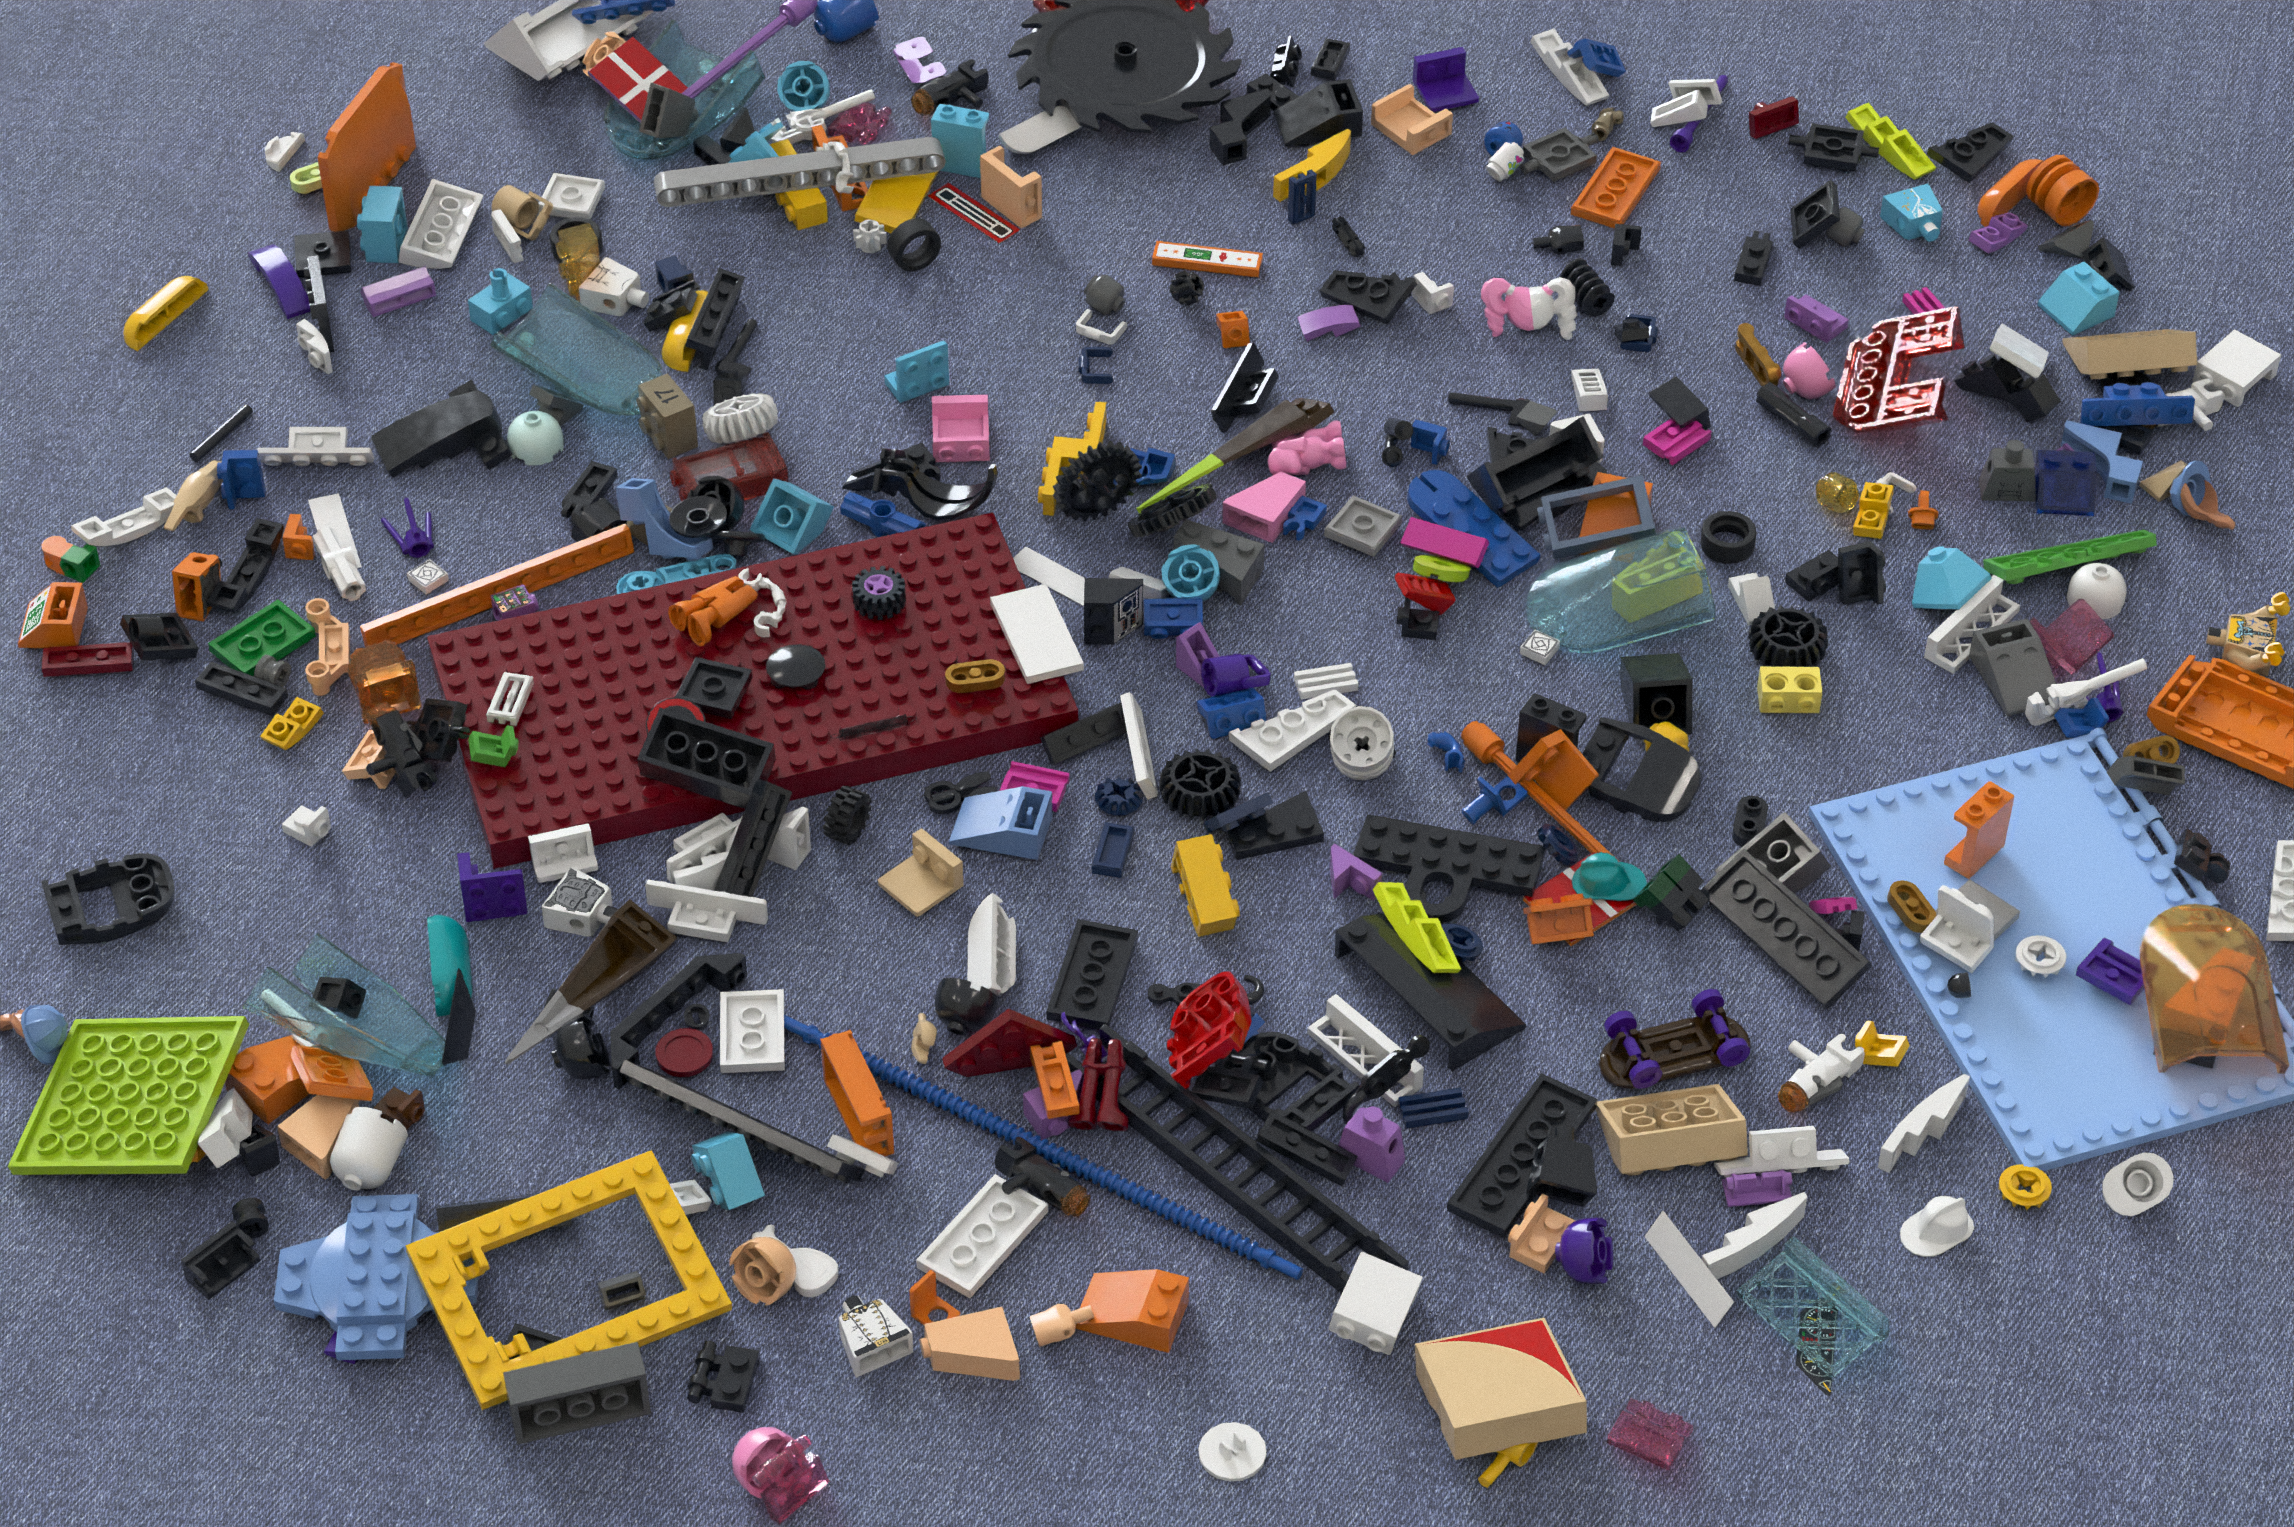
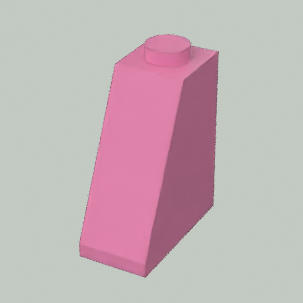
M1279 472L1225 499L1223 502L1222 523L1273 543L1282 532L1283 524L1288 520L1290 509L1302 495L1305 496L1306 481Z

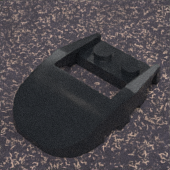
M1601 717L1596 731L1582 753L1599 774L1588 787L1589 794L1599 801L1602 799L1611 804L1615 810L1626 814L1627 811L1641 815L1642 819L1654 822L1674 820L1688 809L1701 785V770L1694 757L1685 748L1643 725ZM1629 736L1639 737L1652 744L1626 790L1624 791L1605 783L1604 780Z
M149 853L125 855L122 861L108 863L107 858L94 861V867L81 872L78 871V868L65 872L66 879L52 884H48L47 880L42 881L43 891L59 945L109 942L137 932L161 919L169 910L175 895L174 881L165 860ZM110 886L120 919L112 920L113 924L95 927L94 923L87 924L78 893Z
M1264 1032L1254 1035L1243 1044L1242 1050L1239 1052L1234 1050L1237 1055L1247 1056L1248 1054L1259 1055L1261 1059L1271 1061L1269 1073L1258 1072L1255 1074L1260 1075L1263 1084L1252 1109H1250L1264 1122H1266L1269 1114L1273 1111L1313 1132L1343 1108L1345 1102L1359 1087L1356 1081L1350 1085L1344 1080L1343 1070L1335 1063L1331 1065L1323 1058V1052L1315 1047L1308 1050L1299 1045L1298 1039L1284 1033ZM1233 1067L1232 1069H1229V1070L1239 1071V1072H1240V1069H1241V1068ZM1307 1075L1320 1082L1284 1111L1279 1108L1273 1110L1268 1107Z

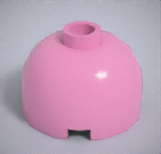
M1804 342L1787 356L1783 366V372L1786 377L1783 380V384L1791 394L1796 392L1802 398L1809 400L1817 399L1833 390L1836 385L1834 378L1828 380L1826 373L1830 370L1821 356L1811 346L1806 349L1807 343Z
M760 1427L751 1430L739 1440L734 1448L732 1456L733 1473L741 1486L758 1498H765L762 1495H768L772 1492L774 1496L780 1495L794 1483L800 1473L801 1466L798 1464L799 1454L802 1456V1449L796 1440L777 1428Z

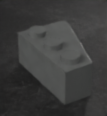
M1185 519L1174 536V550L1183 545L1195 544L1199 545L1202 549L1211 551L1218 561L1220 570V582L1217 591L1221 593L1224 590L1234 597V602L1241 606L1264 570L1265 544Z

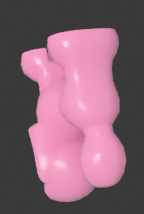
M1332 421L1323 428H1312L1300 432L1299 435H1291L1273 442V450L1268 456V468L1271 474L1275 475L1283 472L1289 475H1308L1310 469L1320 467L1323 464H1331L1339 470L1345 469L1346 458L1340 421Z

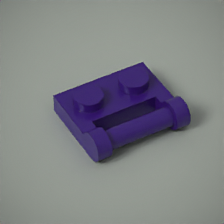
M2104 937L2077 967L2076 976L2131 1005L2148 984L2154 982L2160 967L2153 963L2149 965L2113 946L2114 942Z

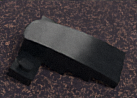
M472 379L448 394L450 398L413 412L370 436L387 471L393 478L415 463H418L423 469L445 453L451 460L473 443L489 470L513 455L501 433L502 421L492 400L487 394L479 391Z

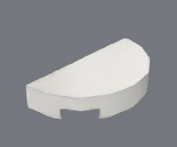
M291 132V136L280 139L276 136L269 141L265 147L267 164L272 169L280 172L304 143L303 133Z

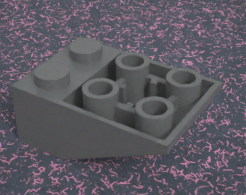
M2027 618L1973 632L1969 657L2007 716L2025 712L2028 697L2032 696L2035 692H2039L2046 706L2050 704L2046 688L2050 687L2051 684H2056L2041 639Z

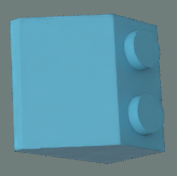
M2082 262L2062 271L2038 300L2037 305L2073 336L2115 317L2119 291L2087 263Z
M773 478L750 530L754 533L764 534L770 542L796 555L823 532L834 506L792 483Z

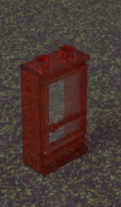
M769 432L762 433V437L759 438L755 437L752 440H744L682 457L679 460L674 457L672 458L673 470L669 471L673 487L678 486L679 488L678 493L681 501L687 499L691 489L695 490L696 486L700 484L698 481L701 478L709 475H719L736 484L743 494L744 501L766 495L773 478L788 482L787 466Z

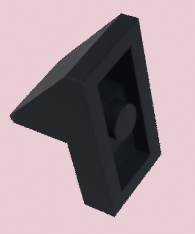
M258 1124L252 1126L251 1136L240 1142L239 1154L242 1156L249 1175L254 1177L277 1166L280 1163L275 1135Z

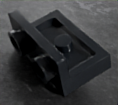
M1868 541L1838 548L1839 600L1844 605L1872 599L1877 605L1884 603L1883 593L1886 592V583L1883 578L1885 556L1872 542Z

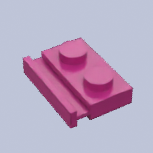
M1669 419L1643 437V446L1662 459L1667 458L1670 460L1669 464L1673 466L1711 440L1712 431L1709 429L1707 431L1704 430L1702 424L1696 420L1680 429L1672 419Z
M1012 761L1010 770L1007 771L999 791L1021 786L1052 791V811L1057 812L1065 794L1066 786L1070 782V773Z

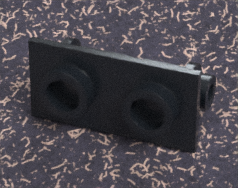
M1291 35L1288 37L1287 44H1281L1276 48L1275 65L1272 66L1270 76L1279 83L1288 81L1292 88L1298 75L1299 60L1302 59V52L1300 46L1295 44Z

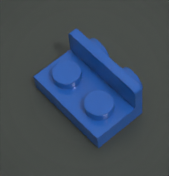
M1584 38L1577 41L1574 47L1567 51L1570 58L1575 59L1583 56L1582 61L1585 67L1591 71L1620 77L1626 72L1613 45Z
M258 450L223 451L222 462L217 463V476L219 480L223 479L221 495L222 499H227L229 509H235L236 498L265 497L266 487Z
M1254 688L1197 701L1198 712L1207 720L1209 736L1212 739L1227 736L1230 731L1237 728L1240 731L1250 728L1252 722L1263 719L1264 722L1267 721L1264 698Z

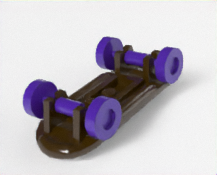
M1707 989L1697 994L1692 1000L1691 1006L1697 1017L1685 1018L1637 1031V1021L1630 1011H1619L1612 1014L1604 1023V1029L1612 1040L1603 1048L1600 1054L1599 1067L1602 1076L1614 1086L1644 1089L1657 1082L1720 1066L1738 1065L1749 1056L1751 1041L1745 1029L1735 1020L1726 1016L1723 1008L1724 999L1721 993L1716 989Z

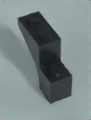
M1269 89L1221 102V124L1210 127V149L1222 166L1247 159L1246 136L1270 116L1271 92Z
M1994 354L1985 357L1979 363L1972 361L1961 368L1962 373L1954 380L1956 385L1962 390L2008 401L2021 413L2026 422L2046 416L2061 402L2044 374L2039 375L2038 378H2034L2031 375L2022 378L2015 365Z

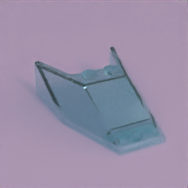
M319 933L312 939L292 974L312 994H314L320 976L347 978L364 988L366 996L357 1019L349 1018L341 1012L330 1011L270 966L266 968L243 1005L244 1009L333 1055L431 1077L446 1066L442 1064L446 1040L395 988Z

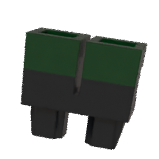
M1678 854L1659 869L1633 898V901L1640 908L1646 905L1655 913L1658 925L1667 921L1673 928L1679 931L1693 918L1682 905L1685 904L1693 913H1696L1709 899L1698 888L1704 880Z

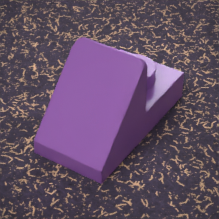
M1335 843L1331 846L1330 874L1333 898H1337L1345 889L1351 886L1359 894H1363L1374 901L1376 896L1372 889L1378 882H1382V873Z

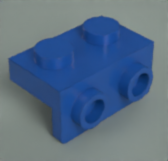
M1202 598L1144 599V636H1150L1153 639H1164L1168 635H1180L1197 623L1201 622L1203 626Z

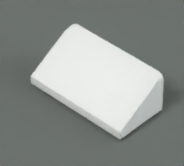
M1125 567L1117 568L1109 574V578L1143 579V600L1166 599L1169 595L1163 581Z

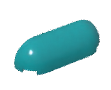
M438 914L428 917L427 923L437 1017L450 1015L458 968L462 972L470 997H472L473 986L467 934L461 924L455 919Z

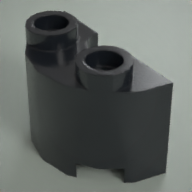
M601 498L583 511H577L573 515L571 522L574 526L571 538L579 542L617 526L627 524V521L620 519L619 508L607 498Z

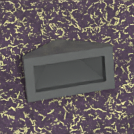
M2092 220L2076 224L2038 245V248L2043 252L2084 259L2082 252L2089 248L2094 223Z

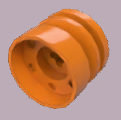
M2054 155L2041 163L2032 173L2027 183L2026 194L2029 200L2045 211L2059 225L2070 226L2080 221L2093 208L2098 198L2099 185L2087 173L2080 170V167L2074 164L2065 155Z

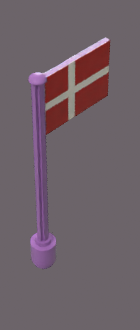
M787 0L779 7L780 16L689 88L633 36L588 71V75L641 123L650 83L664 86L694 99L784 26L791 25L796 27L814 13L817 7V0Z

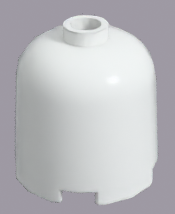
M355 1107L351 1114H347L331 1153L330 1164L333 1173L342 1181L345 1187L351 1190L374 1189L383 1185L389 1177L408 1137L407 1130L400 1121L395 1119L392 1124L388 1120L381 1118L382 1111L368 1107Z

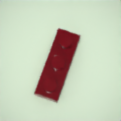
M131 642L43 648L41 669L43 677L133 671L134 647Z

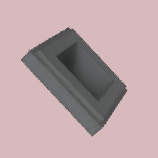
M1529 401L1515 417V420L1536 437L1558 411Z

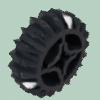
M1780 605L1777 610L1769 607L1767 612H1760L1759 616L1754 618L1748 636L1750 652L1754 654L1755 660H1761L1762 667L1768 665L1771 667H1817L1819 661L1823 660L1829 641L1827 639V627L1823 626L1822 619L1815 618L1814 612L1805 613L1804 607L1800 610L1794 609L1793 605L1790 608H1784Z
M1196 748L1193 753L1185 750L1182 756L1174 754L1172 761L1166 762L1165 768L1162 769L1160 774L1159 789L1164 803L1168 804L1170 811L1177 810L1180 817L1188 814L1191 820L1195 816H1200L1204 821L1206 816L1215 817L1218 812L1223 813L1228 808L1234 807L1240 795L1241 777L1238 773L1237 765L1232 764L1230 757L1223 758L1221 751L1212 754L1210 749L1206 752H1200Z

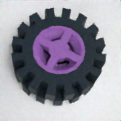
M874 566L870 567V572L864 569L861 571V575L857 574L855 576V581L853 580L852 582L853 604L855 610H859L860 615L864 616L868 613L869 619H873L875 615L878 616V620H883V615H887L889 619L893 617V612L899 614L901 612L900 608L903 609L905 607V580L899 572L895 574V569L890 568L886 571L885 566H880V570H876Z

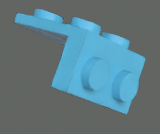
M781 122L774 126L769 123L759 132L755 131L745 139L747 144L743 147H738L729 155L731 160L728 163L779 157L768 141L784 125Z

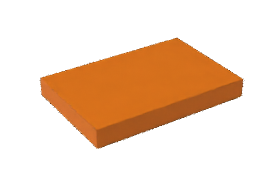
M299 1045L293 1046L291 1058L308 1094L372 1101L374 1090L355 1053Z

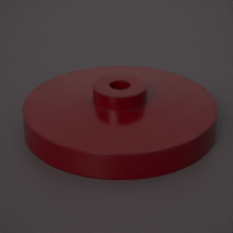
M680 1028L670 1031L656 1045V1061L658 1066L671 1076L690 1077L703 1072L712 1062V1042L706 1034L696 1029Z

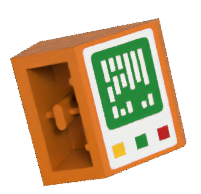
M53 582L29 602L18 641L19 648L77 646L79 644L88 609L82 583Z

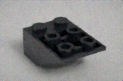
M1351 79L1325 82L1279 107L1273 113L1285 146L1323 142L1346 129L1351 131V137L1362 136L1363 110Z

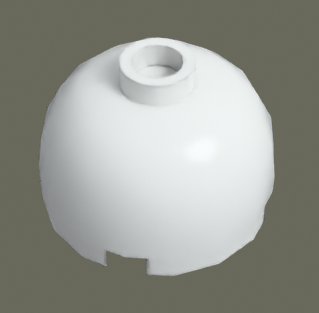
M2089 563L2079 568L2071 577L2066 598L2069 606L2080 615L2085 612L2092 614L2091 619H2109L2121 612V608L2125 603L2127 586L2122 574L2116 568L2108 564Z

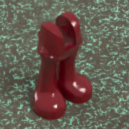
M1092 1038L1082 1063L1084 1080L1079 1098V1114L1069 1115L1068 1125L1079 1130H1094L1098 1125L1109 1131H1126L1129 1124L1128 1117L1118 1108L1119 1083L1121 1073L1125 1070L1126 1065L1123 1059L1122 1042L1119 1039L1110 1040L1107 1064H1101V1040ZM1099 1075L1104 1076V1084L1097 1115L1095 1104Z

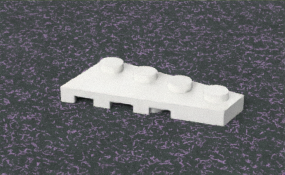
M1335 689L1302 702V707L1295 710H1289L1288 708L1278 712L1277 717L1265 722L1263 719L1252 722L1251 727L1240 731L1239 728L1229 732V741L1271 772L1328 733L1337 717L1347 709L1356 707V704Z
M2278 840L2266 941H2294V840Z

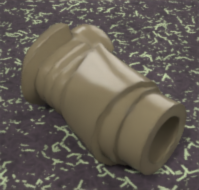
M1611 107L1603 109L1599 113V118L1592 124L1591 128L1592 133L1597 134L1599 141H1604L1608 137L1615 124L1620 125L1623 123V112L1621 110L1615 111V108Z

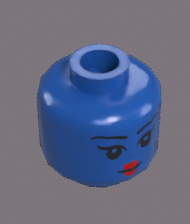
M1508 121L1496 124L1486 133L1484 138V146L1491 156L1505 142L1510 144L1514 142L1520 147L1523 143L1521 130L1517 125Z

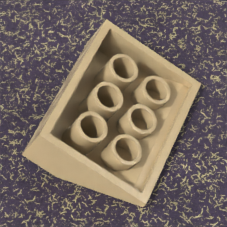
M2163 329L2063 338V345L2081 374L2090 375V379L2107 378V373L2117 372V377L2134 376V371L2144 370V374H2160L2161 368L2170 367L2171 372L2188 371V366L2197 365L2196 332Z
M1719 1084L1597 1102L1596 1112L1613 1162L1621 1174L1633 1176L1642 1174L1646 1170L1668 1171L1680 1165L1701 1166L1707 1161H1730L1741 1156H1748L1746 1119Z

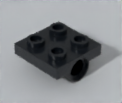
M178 613L122 615L120 625L141 660L195 658L197 656L199 648Z

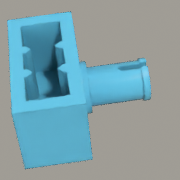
M502 268L493 269L494 272L491 271L489 274L491 285L468 299L470 320L492 335L533 308L531 288Z

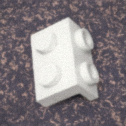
M589 823L528 836L532 863L539 883L563 878L570 867L576 868L585 874L598 870Z

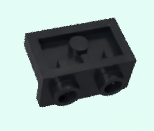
M1827 550L1786 573L1785 583L1807 601L1819 595H1824L1829 589L1839 584L1838 557L1830 550Z

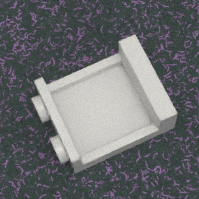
M2234 329L2197 361L2193 382L2210 379L2209 392L2220 390L2223 392V399L2239 407L2243 403L2246 391L2262 377L2271 380L2276 376L2281 354Z
M1361 1252L1333 1312L1329 1330L1341 1338L1356 1341L1375 1352L1390 1355L1408 1311L1415 1301L1423 1277Z

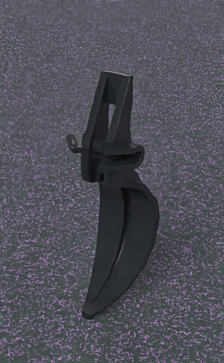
M882 448L881 461L853 471L843 485V489H855L856 491L872 490L873 493L881 491L892 497H895L898 491L902 496L908 498L910 504L924 517L935 520L954 519L976 509L986 501L996 485L998 471L996 464L992 463L988 469L987 480L984 483L964 486L945 484L929 478L919 471L914 461L906 459L904 451Z

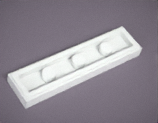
M1128 692L1120 695L1135 776L1138 785L1149 800L1157 797L1158 790L1142 709L1133 694Z

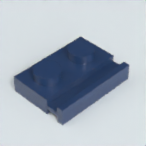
M1267 792L1202 823L1207 834L1219 828L1226 832L1239 826L1238 819L1248 816L1249 820L1265 814L1264 807L1272 804L1273 801Z

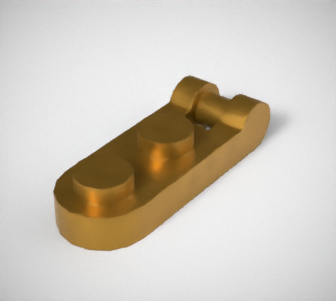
M1749 323L1740 324L1737 331L1739 339L1736 341V352L1761 386L1769 382L1778 385L1781 378L1779 365L1773 362L1765 346H1762L1754 336V326Z

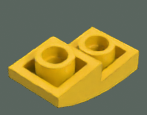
M1865 482L1859 499V511L1853 525L1854 536L1882 539L1889 515L1894 485Z
M296 697L283 716L279 714L274 716L260 737L270 744L287 750L300 741L314 727L324 713L321 707Z

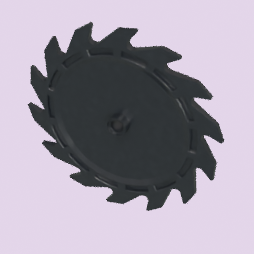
M1054 0V4L1068 9L1036 13L1021 23L1022 28H1037L1039 30L1015 41L1008 54L1009 58L1022 55L1029 56L1016 72L1019 90H1022L1030 83L1039 84V106L1049 116H1053L1057 106H1065L1080 126L1096 132L1100 131L1097 122L1099 119H1104L1128 132L1136 133L1152 132V128L1144 123V120L1170 124H1183L1198 120L1197 114L1184 109L1215 105L1231 95L1230 90L1213 89V87L1236 76L1242 64V59L1228 62L1221 61L1233 45L1230 28L1227 27L1219 34L1210 33L1209 12L1201 4L1195 2L1193 11L1185 12L1175 0Z

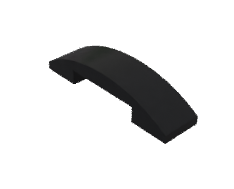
M260 518L255 520L245 537V550L226 582H218L207 601L208 606L236 612L249 601L262 583L272 564L283 534V524Z

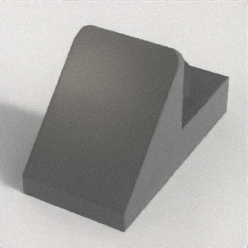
M534 384L529 395L538 399L537 405L540 406L538 411L550 414L558 421L560 427L580 412L584 404L564 393Z

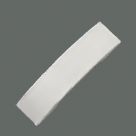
M166 487L144 496L142 507L104 522L94 516L71 525V530L89 545L112 546L126 543L144 536L164 524L172 511L173 501L177 495Z

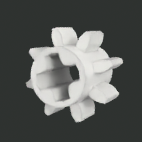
M865 220L860 223V229H853L856 248H861L863 252L875 253L881 250V244L887 243V233L884 232V225H879L875 220Z

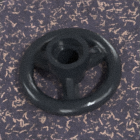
M718 530L708 535L712 539L722 540L725 543L724 554L747 556L748 546L752 542L762 543L766 539L764 534Z

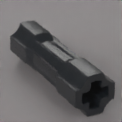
M1769 382L1757 392L1756 402L1772 414L1780 416L1813 446L1818 448L1831 437V427L1815 415H1811L1790 400L1789 395L1775 384Z

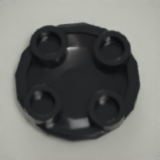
M802 644L786 645L777 649L769 656L766 663L767 674L770 677L772 686L776 688L786 686L813 689L818 685V679L825 670V659L818 650L811 646Z

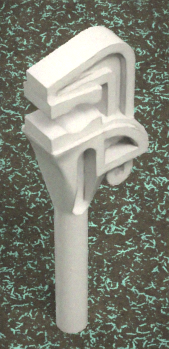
M872 89L825 108L790 112V114L786 115L791 130L787 131L784 126L771 138L772 142L775 143L788 139L791 144H794L804 139L812 140L811 127L822 125L824 131H826L827 127L824 121L826 118L874 100L875 96ZM777 118L771 124L774 126L781 121Z
M2142 658L2086 681L2051 684L2050 687L2046 688L2050 704L2046 706L2039 692H2035L2032 696L2028 697L2025 715L2031 725L2038 726L2054 720V715L2059 708H2084L2089 702L2086 698L2089 693L2146 670V662Z

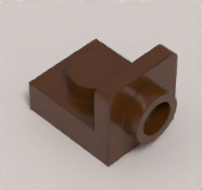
M393 1087L373 1107L382 1111L381 1118L388 1120L392 1124L397 1119L406 1130L413 1123L418 1122L425 1112L423 1094L418 1089H415L409 1095Z

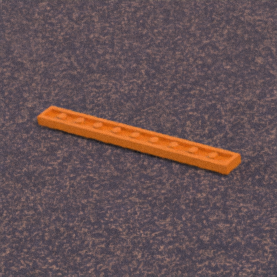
M626 524L617 526L360 626L365 650L369 655H372L492 608L491 595L523 584L528 593L632 554L634 553L630 528Z

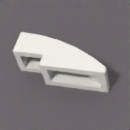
M235 1088L229 1090L213 1110L207 1126L199 1136V1146L216 1168L239 1155L240 1142L251 1136L253 1112Z

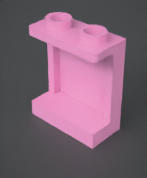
M988 395L932 396L933 457L935 462L990 461Z

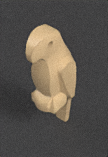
M213 460L186 478L173 501L174 506L164 525L165 530L175 531L182 519L191 523L202 521L204 517L203 509L213 500L215 493L223 482V479L219 480L217 476V463L221 461Z

